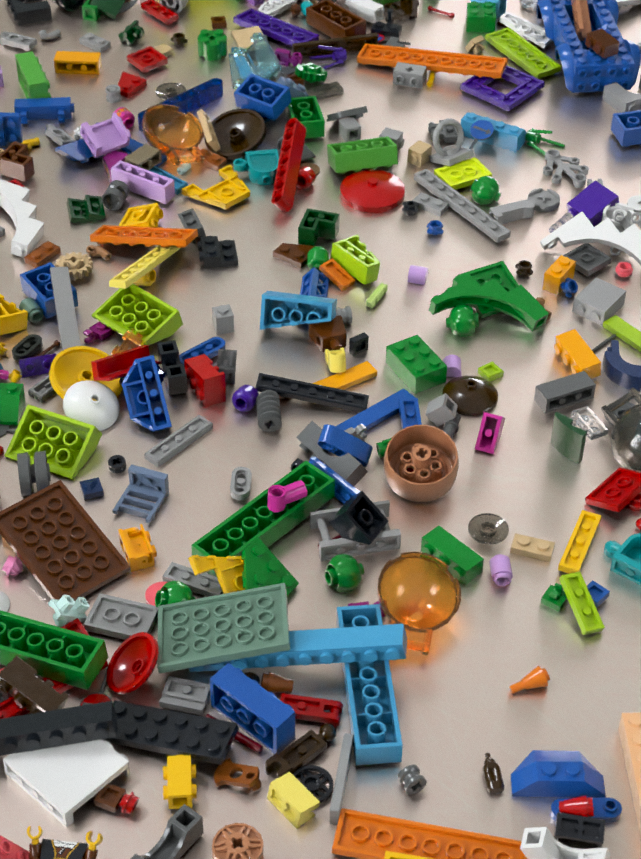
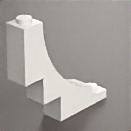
M0 179V206L10 215L16 227V233L11 240V254L24 258L32 252L42 238L44 222L35 220L37 206L29 203L30 189Z
M580 212L540 241L544 250L554 248L558 241L564 248L583 243L608 245L627 253L641 265V231L635 223L620 233L609 218H606L594 227L585 214Z

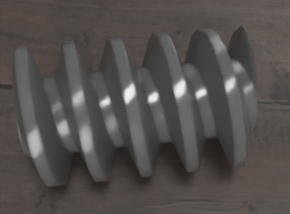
M272 390L263 391L256 398L258 426L266 432H275L282 426L280 397L278 393Z

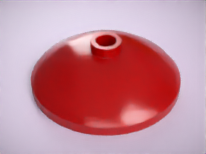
M146 632L136 633L127 638L117 648L107 669V684L111 690L118 694H127L141 687L149 679L156 667L159 655L157 640L152 635Z

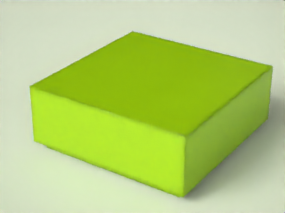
M493 361L478 368V374L489 382L503 377L504 371Z

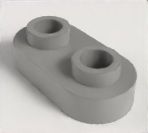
M237 467L232 471L230 494L233 499L245 500L250 496L252 481L250 469Z

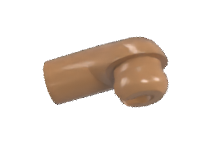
M89 245L86 248V252L91 257H102L106 261H109L112 257V254L101 246Z

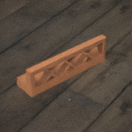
M571 0L575 31L579 41H584L587 33L592 32L587 0Z

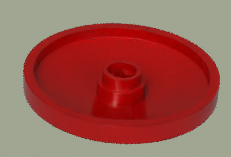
M362 170L348 175L342 181L340 196L342 201L352 209L367 213H381L392 210L403 202L405 186L397 176L389 172Z

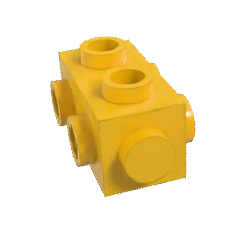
M191 755L167 756V766H163V780H168V785L163 786V799L168 800L169 809H180L184 804L189 808H193L192 798H197L196 784H192V779H196V764H191Z

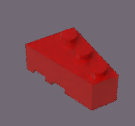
M203 354L185 359L184 368L191 389L195 390L198 401H201L206 408L226 402L225 373H219V367H213V361Z

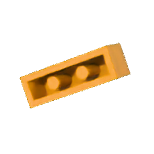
M56 51L54 58L55 73L99 75L102 67L101 52Z
M575 329L555 336L556 344H554V349L557 354L561 355L564 364L570 367L572 374L585 371L591 379L601 376V361Z

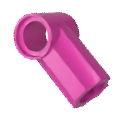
M300 480L286 486L272 485L269 487L268 509L273 512H281L285 509L286 504L306 497L308 491L305 483Z

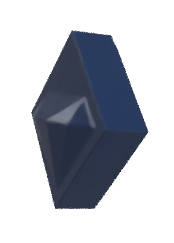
M99 477L80 481L84 500L104 496Z

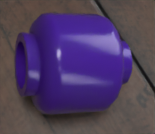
M243 385L233 394L232 403L241 412L251 411L257 405L256 398L259 393L253 386Z

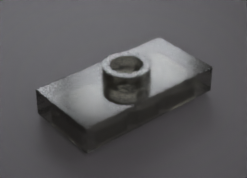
M336 81L311 87L310 93L312 96H316L318 100L343 94V88Z

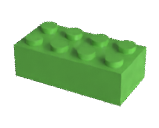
M33 51L15 54L18 81L26 99L51 98L50 93H48L50 83L48 79L46 80V74L43 72L42 65L39 64L38 57H35Z
M388 136L327 144L328 164L339 174L352 170L359 172L366 168L377 169L380 166L392 167L398 164L397 145Z

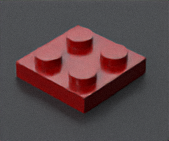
M152 46L127 55V61L143 73L168 64V58Z

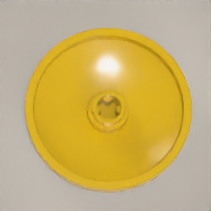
M74 346L64 349L55 356L49 371L50 383L54 391L62 399H64L67 390L73 384L86 380L106 385L114 392L118 399L123 389L122 382L124 377L112 381L94 380L91 362L110 355L88 346Z

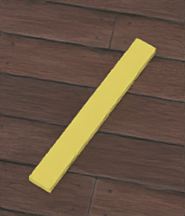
M158 245L109 281V287L128 288L180 248L176 246L160 247Z

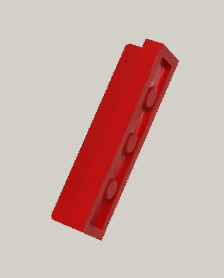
M142 345L92 361L93 379L112 381L126 376L135 359L150 356L149 346ZM155 361L156 366L161 364L160 361Z

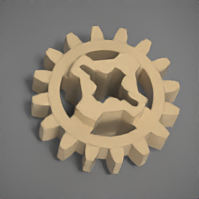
M72 252L70 255L66 253V256L61 255L60 259H56L55 267H68L70 279L72 278L76 281V279L82 280L83 276L88 277V273H92L93 261L87 254L82 255L81 252L78 254Z

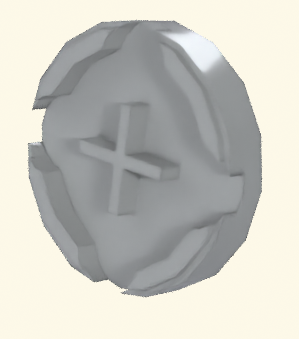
M538 188L528 194L527 200L535 203L534 210L550 212L557 209L560 205V196L551 189L546 191L543 188Z

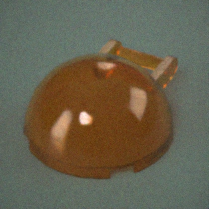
M159 104L149 107L142 120L143 134L148 144L160 150L161 154L168 156L174 166L194 162L203 164L204 155L198 148L204 137L200 121L190 112L186 115L178 111L179 107ZM188 153H191V154H192V156L179 157V156L186 155V154H188Z
M405 552L392 561L390 559L382 568L377 583L378 601L385 616L389 619L388 625L404 624L405 630L408 632L424 633L423 643L407 639V648L420 651L422 655L427 656L430 650L433 631L446 625L458 611L461 603V589L457 577L454 579L447 570L449 566L437 557L422 552Z

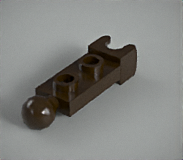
M324 724L320 727L318 735L311 729L282 752L274 754L265 762L266 774L271 775L277 772L279 778L288 772L293 774L297 769L305 766L327 749L326 742L334 740L337 734L335 727L331 724Z

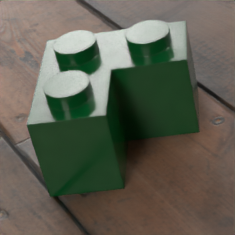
M307 208L298 227V244L315 246L319 237L335 240L339 232L340 214Z

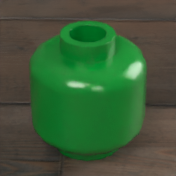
M315 246L308 251L307 265L310 270L313 267L319 270L320 265L329 260V252L321 246Z

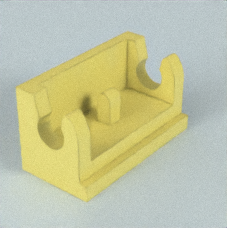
M291 772L270 782L267 799L296 829L315 816L313 810L319 807L320 801Z

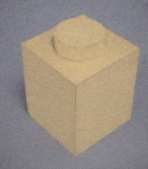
M420 140L408 148L407 162L422 167L430 160L429 156L432 155V145Z

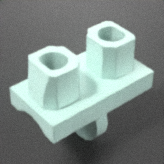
M63 595L60 600L51 599L48 603L55 610L53 619L59 627H63L76 618L84 623L87 618L85 612L90 607L84 597H78L74 601L69 595Z

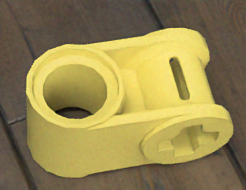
M344 348L330 351L325 349V362L330 372L341 373L346 371V353Z

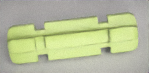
M380 283L366 300V307H375L388 291L387 284Z

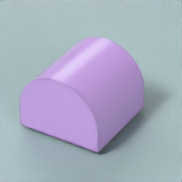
M411 265L408 273V282L425 285L428 268Z
M456 355L446 356L443 359V362L447 365L446 377L461 376V359Z

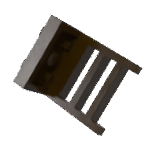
M400 0L383 4L386 22L387 9H393V23L394 20L400 22L403 18L409 20L412 16L417 18L418 0Z

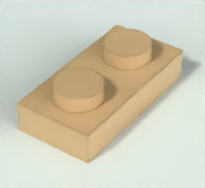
M515 533L510 553L550 562L555 542Z

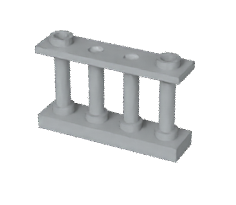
M389 500L373 502L385 517H389ZM340 508L310 512V528H319L323 540L319 541L320 561L331 560L339 554L357 556L400 549V530H390L388 523L370 545L345 538L331 540L327 527L332 526L329 522Z

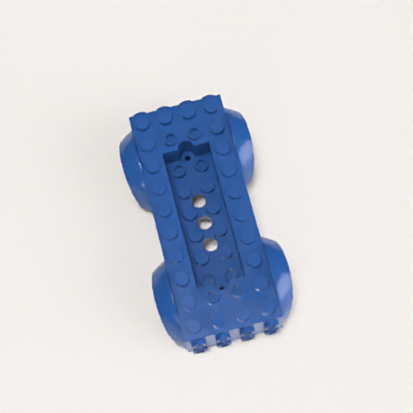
M539 0L537 2V18L543 19L546 37L552 39L555 43V59L561 60L567 89L572 93L599 92L604 90V86L617 82L624 89L631 90L638 77L641 55L639 46L631 40L623 39L617 27L619 9L616 0H587L591 31L598 30L599 28L602 29V26L608 24L611 28V35L620 42L618 54L605 59L587 47L584 41H579L575 31L571 0Z

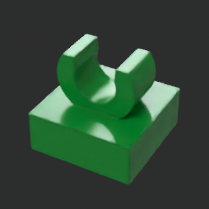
M555 583L554 586L550 585L541 598V604L558 612L561 611L568 601L562 585Z

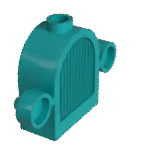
M277 149L246 151L245 160L241 158L235 159L233 161V168L238 172H247L249 180L254 184L272 185L275 182L278 168Z
M641 533L628 537L622 545L616 541L606 542L604 554L612 558L610 571L641 586Z

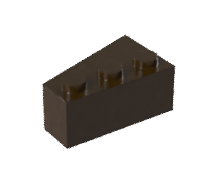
M18 656L0 672V690L4 693L9 692L14 697V702L22 709L25 707L31 714L62 709L69 697V694L65 691L60 694L52 688L53 682L49 679L45 682L37 675L38 671Z

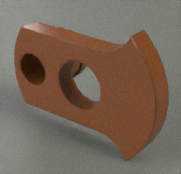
M231 758L225 760L222 765H219L214 773L216 787L232 785L247 788L249 791L252 788V791H256L262 785L259 780L260 770L258 767L233 763ZM235 772H243L240 777L231 778Z

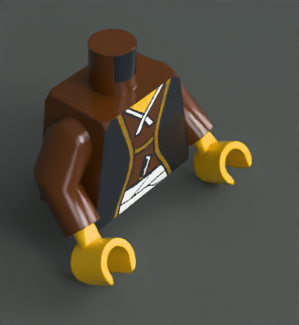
M31 826L27 828V835L32 839V843L29 844L30 859H97L98 850L96 847L103 841L102 834L98 833L97 840L92 842L93 831H89L85 838L87 843L42 839V843H39V838L43 835L41 826H38L39 833L37 836L31 835Z

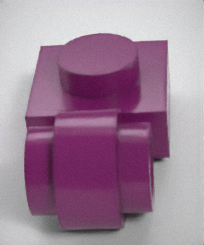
M281 48L275 50V64L289 67L292 63L296 67V65L303 63V56L299 52H294L291 56V51Z

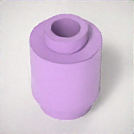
M502 554L495 555L489 561L492 580L497 586L509 585L513 577L510 559Z

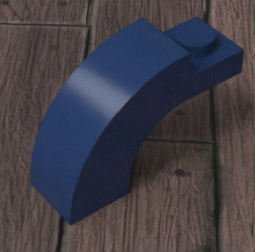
M611 340L610 347H607V350L604 351L602 363L606 376L612 382L625 389L641 392V365H633L623 360L619 353V340Z

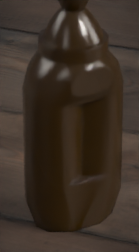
M486 753L483 774L487 789L492 794L501 793L504 791V782L500 767L490 757V753Z

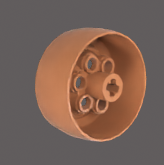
M413 425L398 431L391 438L384 455V473L388 485L400 497L415 502L437 500L451 490L455 483L459 468L458 451L454 441L443 430L429 425ZM436 464L438 468L434 469L432 465ZM407 468H412L414 471L408 472ZM425 472L428 475L426 477H423L420 474Z

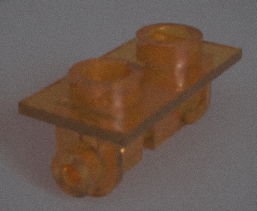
M134 329L131 331L127 330L122 337L123 343L120 346L116 345L111 354L114 355L126 351L129 347L132 349L138 347L143 341V336L138 332L136 335L133 334Z

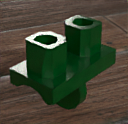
M134 20L125 28L124 32L119 34L120 41L126 42L130 46L138 38L140 39L144 36V30L139 26V21Z

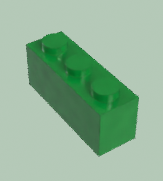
M438 525L422 537L421 552L464 585L483 572L484 558Z

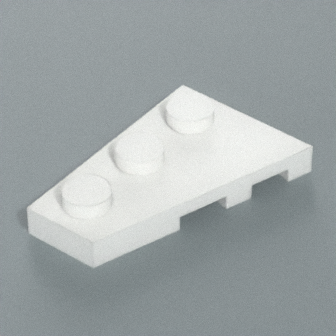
M269 0L264 2L257 11L273 17L290 9L291 5L297 3V0Z

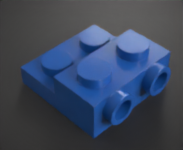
M0 112V146H6V143H13L14 141L22 143L23 135L20 113Z

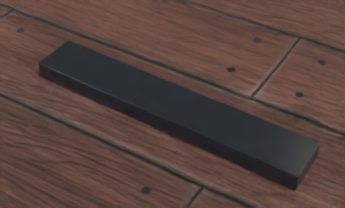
M259 373L255 388L258 392L272 390L282 397L355 412L366 410L369 395L263 373Z

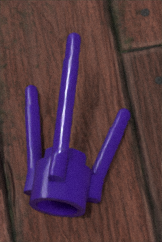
M319 45L318 48L335 52L332 55L309 57L310 60L333 58L336 62L323 67V69H328L344 64V61L347 60V53L342 47L336 48Z

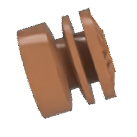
M233 823L226 825L213 838V859H264L261 834L248 824Z

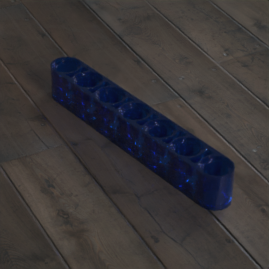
M220 78L210 79L138 113L139 130L149 132L223 96V80Z

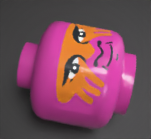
M120 107L114 111L118 117H121L126 129H130L134 125L135 117L127 108Z

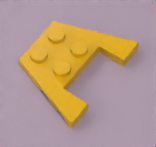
M229 164L219 170V176L225 180L206 190H202L192 183L182 188V195L227 209L250 197V190L238 178L237 172H234L233 167Z
M192 555L188 558L195 576L211 570L215 571L223 594L245 590L242 579L244 560H242L241 556L216 557L215 555Z

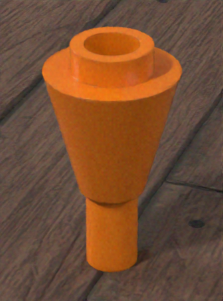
M537 666L522 678L520 682L509 686V690L512 694H515L524 689L548 686L549 674L545 668L541 669L540 666Z

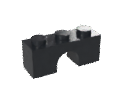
M176 341L157 343L158 360L161 363L160 366L169 395L188 392L187 375L183 363L180 364Z

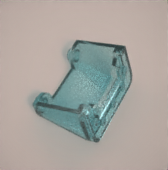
M254 33L250 37V40L254 43L247 49L236 47L229 53L233 89H238L250 74L272 81L277 77L278 72L282 71L278 58L262 33Z

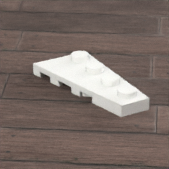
M505 12L500 17L499 22L543 49L553 41L546 37L545 28L509 12Z

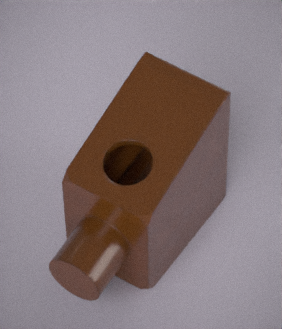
M341 315L336 316L332 321L309 324V337L322 352H325V349L330 351L346 347L347 334Z

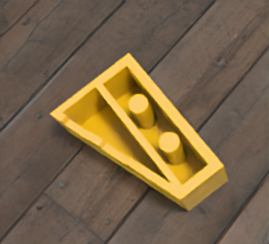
M0 294V336L27 330L28 312L16 308L15 303L7 302L4 300V296Z

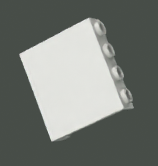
M102 739L9 754L3 759L5 773L66 827L74 822L73 813L121 773L126 777L130 776V762L124 754L116 752L108 741H103Z

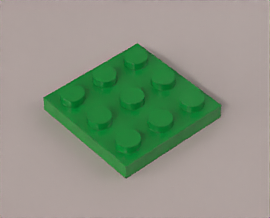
M504 261L468 271L480 285L485 281L495 278L507 292L511 288L519 286ZM473 306L480 318L501 312L487 307Z

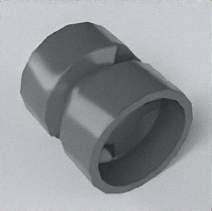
M112 181L102 196L103 205L109 210H119L129 194V187L123 181Z

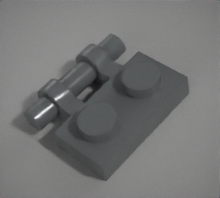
M434 122L428 124V131L431 134L432 141L434 130L438 125L434 124ZM452 125L445 126L440 132L439 143L440 139H444L445 143L457 142L456 128Z

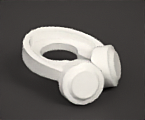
M523 0L521 5L524 8H533L536 11L538 0Z

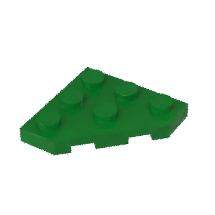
M258 537L241 551V557L244 560L242 579L245 590L285 583L288 596L299 584Z

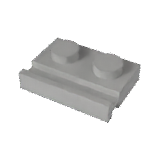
M168 676L162 697L159 700V707L203 716V710L210 696V684Z

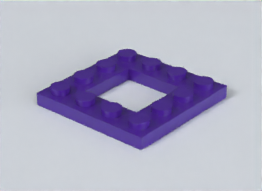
M507 65L501 78L518 85L509 93L504 94L486 86L495 79L484 76L477 77L475 75L463 82L460 90L485 100L492 105H496L503 110L510 111L542 89L545 81Z

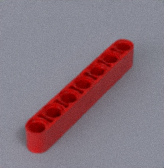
M291 118L285 126L271 202L283 213L288 212L293 206L306 136V127L296 118Z

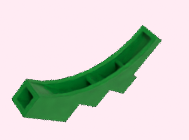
M468 272L457 275L453 279L452 287H449L440 295H435L431 299L429 307L432 315L461 304L487 307L514 317L531 331L544 325L549 315V312L522 285L516 288L513 287L507 292L495 278L485 281L480 285Z

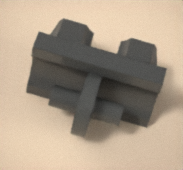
M218 349V372L225 373L226 383L235 384L237 350Z

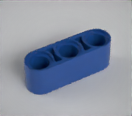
M324 425L318 440V445L338 457L350 453L364 467L368 465L373 447L336 426Z

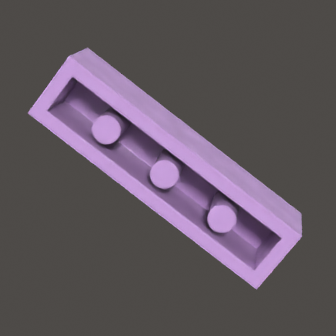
M121 160L111 168L112 181H123L131 192L167 204L175 196L174 180Z

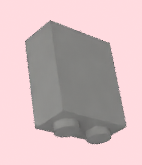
M595 278L574 298L572 312L603 326V322L611 318L624 305L626 291L599 278Z

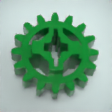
M308 62V64L302 63V65L298 64L295 69V75L302 77V79L309 83L324 82L328 74L325 69H321V66Z

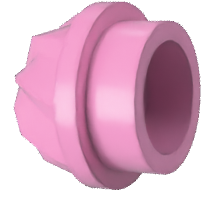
M9 555L2 571L7 572L6 575L16 576L22 572L23 564L17 556L12 557Z

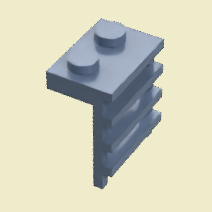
M131 464L128 469L129 485L112 511L114 514L120 511L145 518L146 523H150L151 520H154L156 512H159L160 505L164 504L165 497L169 495L168 474Z

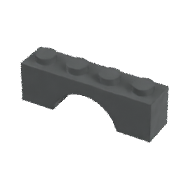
M311 421L296 437L301 442L299 446L306 453L311 451L313 453L311 457H317L351 485L355 486L368 471L350 453L339 457L329 456L328 451L318 445L322 429Z
M184 804L168 820L167 827L158 843L146 854H135L131 859H179L204 833L203 817Z

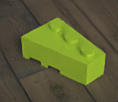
M358 234L334 242L330 259L333 258L345 271L364 285L377 280L380 261L371 251L366 249L367 245L360 242Z

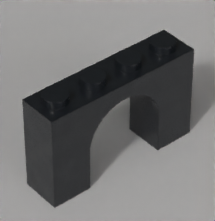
M6 0L10 13L13 15L14 21H17L20 26L52 20L51 7L48 1L26 3L37 0Z

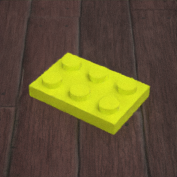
M476 157L461 161L452 166L434 169V175L455 190L471 186L475 179L479 180L482 176L492 177V173Z

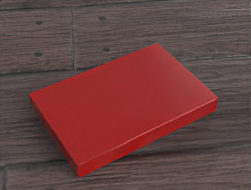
M619 467L585 498L586 504L619 513L641 492V472Z

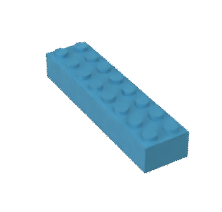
M380 604L337 607V628L383 625ZM389 660L342 663L351 734H353L355 764L369 765L401 762L403 745Z

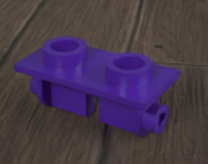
M56 353L20 359L19 366L22 378L49 373Z

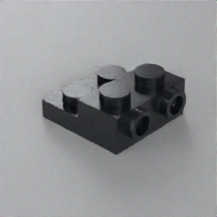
M217 236L200 237L201 241H198L200 262L204 264V269L238 266L234 240L218 241Z

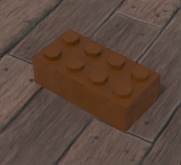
M322 0L306 8V23L331 38L366 34V20L331 0Z

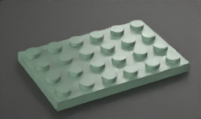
M285 583L158 606V672L165 673L291 650Z

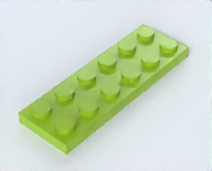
M509 27L485 35L487 42L535 78L541 79L561 71V65Z

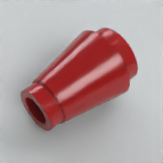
M584 795L559 801V812L594 817L592 797Z

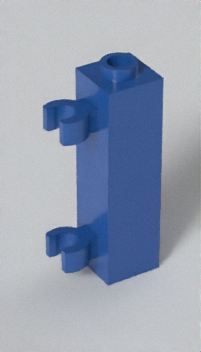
M71 97L15 99L14 111L15 113H20L21 124H28V120L58 119V122L62 123L65 122V119H72V112H75L74 103H71Z

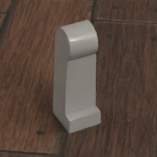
M522 200L491 207L489 216L501 225L523 218H531L534 216L535 203L531 200Z

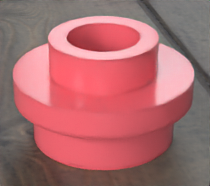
M620 262L616 266L615 272L621 277H627L632 274L633 269L630 263Z

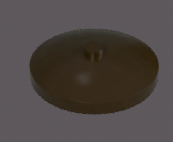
M234 109L219 115L212 121L220 149L215 152L207 143L205 136L204 140L211 154L215 153L227 158V160H235L245 157L246 151H255L259 148L266 137V125L259 113L250 109Z

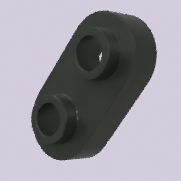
M36 334L26 336L13 347V359L19 361L20 359L31 358L42 348V338Z

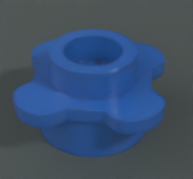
M432 220L427 224L428 234L438 235L444 233V230H442L443 224L440 221Z
M566 278V281L561 283V288L568 298L578 291V285L573 279Z

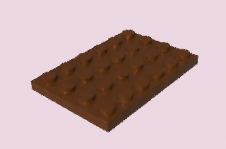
M61 480L0 511V534L51 599L60 600L63 595H69L76 601L78 597H85L130 571V565Z

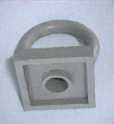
M451 118L444 119L436 126L433 133V146L437 153L429 156L430 162L452 166L474 156L473 149L461 147L464 140V132L457 120ZM452 125L457 130V142L455 145H449L442 149L439 144L440 132L445 126Z

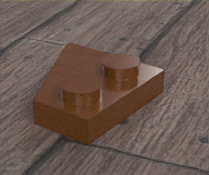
M282 243L273 251V257L301 269L307 264L308 251L315 246Z

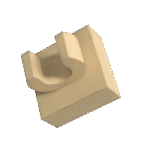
M482 35L470 40L465 47L467 52L473 50L475 55L479 53V50L483 52L485 47L481 44L484 41Z

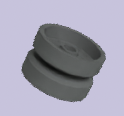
M46 451L34 453V464H31V458L28 453L17 454L21 496H31L34 493V483H36L37 492L48 487L51 476Z

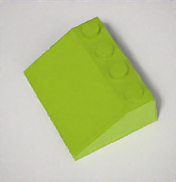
M134 284L126 289H118L92 314L94 319L139 346H149L170 337L183 325L179 310Z
M28 404L4 456L17 461V454L28 453L31 458V464H34V453L46 451L50 473L73 480L95 452L102 433L93 425Z

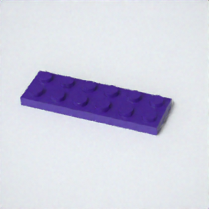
M251 8L233 17V23L246 28L259 26L264 35L284 42L286 45L292 46L294 43L319 40V35Z

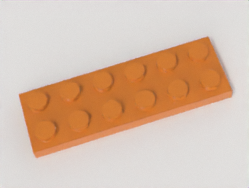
M102 225L90 235V241L97 242V244L113 243V245L128 243L130 246L144 244L147 247L160 245V247L176 246L177 248H185L198 236V229Z

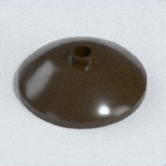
M473 375L459 376L450 380L442 391V395L446 393L458 405L456 412L466 416L483 415L484 412L488 413L494 409L498 402V392L495 386L486 379Z

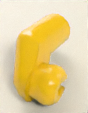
M36 137L24 140L22 144L28 145L29 151L33 146L40 145V140Z

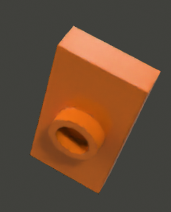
M333 258L320 265L319 270L341 291L355 284L356 280Z

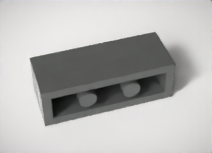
M585 371L537 385L534 400L544 413L552 412L593 399L596 384Z

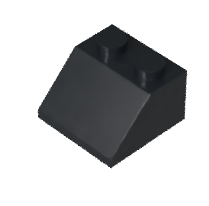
M361 491L348 499L329 523L342 538L370 545L388 523V519L367 495Z

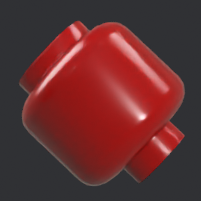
M307 166L300 167L296 187L301 190L308 189L316 179L314 170Z

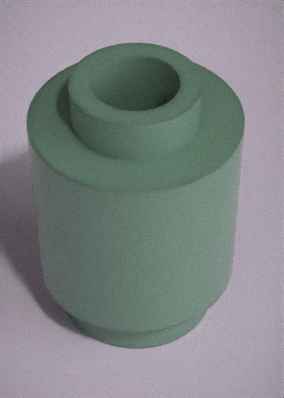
M26 298L21 301L19 309L28 312V321L37 323L42 320L43 310L33 298Z

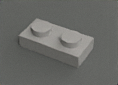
M86 33L79 38L80 44L101 53L111 47L110 41L93 33Z
M420 193L412 200L419 204L417 208L439 217L449 209V203L424 193Z

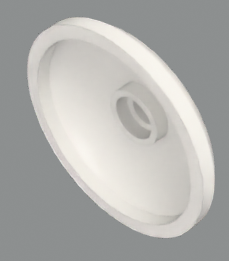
M86 380L73 384L67 390L63 399V409L66 417L93 425L100 432L110 428L119 416L120 406L116 395L106 385L96 381Z

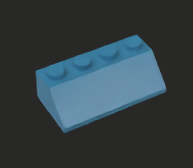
M469 112L461 119L464 137L474 140L475 138L470 133L473 123L478 120H488L493 125V134L486 140L478 141L515 153L526 142L525 136L527 132L518 126H512L502 121L492 120L488 117Z

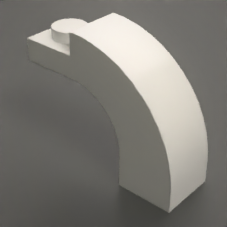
M547 827L525 828L520 846L527 859H610L611 855L608 848L576 849L563 845L553 837Z

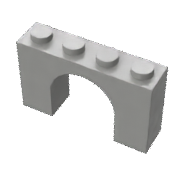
M640 74L639 85H638V88H640V89H641V74ZM617 82L604 86L602 99L619 113L641 110V94L629 92Z

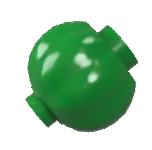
M482 176L479 180L475 179L470 189L473 192V200L480 205H489L494 201L498 202L502 194L499 192V183L490 176Z
M457 305L451 310L449 317L446 318V327L450 328L456 336L469 337L475 333V327H479L478 313H474L473 308L468 305Z
M348 554L336 555L330 560L327 570L324 572L326 583L329 586L338 584V587L334 588L338 592H351L361 583L364 567Z
M173 580L163 585L157 591L155 605L158 607L196 598L192 596L191 589L185 583Z

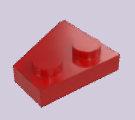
M122 72L118 86L121 88L119 94L129 99L147 85V80Z

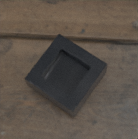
M365 332L349 338V353L352 356L368 350L369 336Z

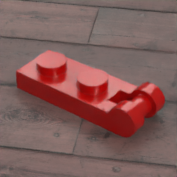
M281 693L280 701L284 704H289L294 709L295 719L327 723L334 727L340 725L341 717L339 714L343 710L341 702Z

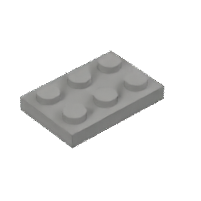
M99 593L84 622V628L87 631L125 640L139 632L150 634L158 617V607Z

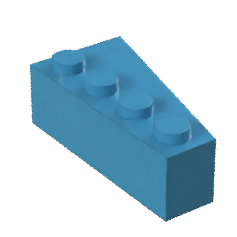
M266 291L262 294L260 330L332 321L336 317L337 299Z

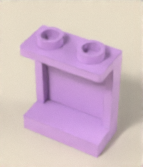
M116 112L112 113L111 119L91 126L87 122L81 124L80 135L95 158L129 145L131 133L125 128L121 117H118Z

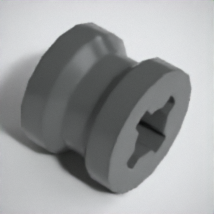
M409 765L398 774V780L405 785L404 790L407 794H416L427 784L425 777L420 775V769L417 765Z

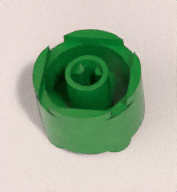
M204 29L200 31L198 35L199 57H205L207 61L221 60L222 56H227V36L222 29L210 31Z

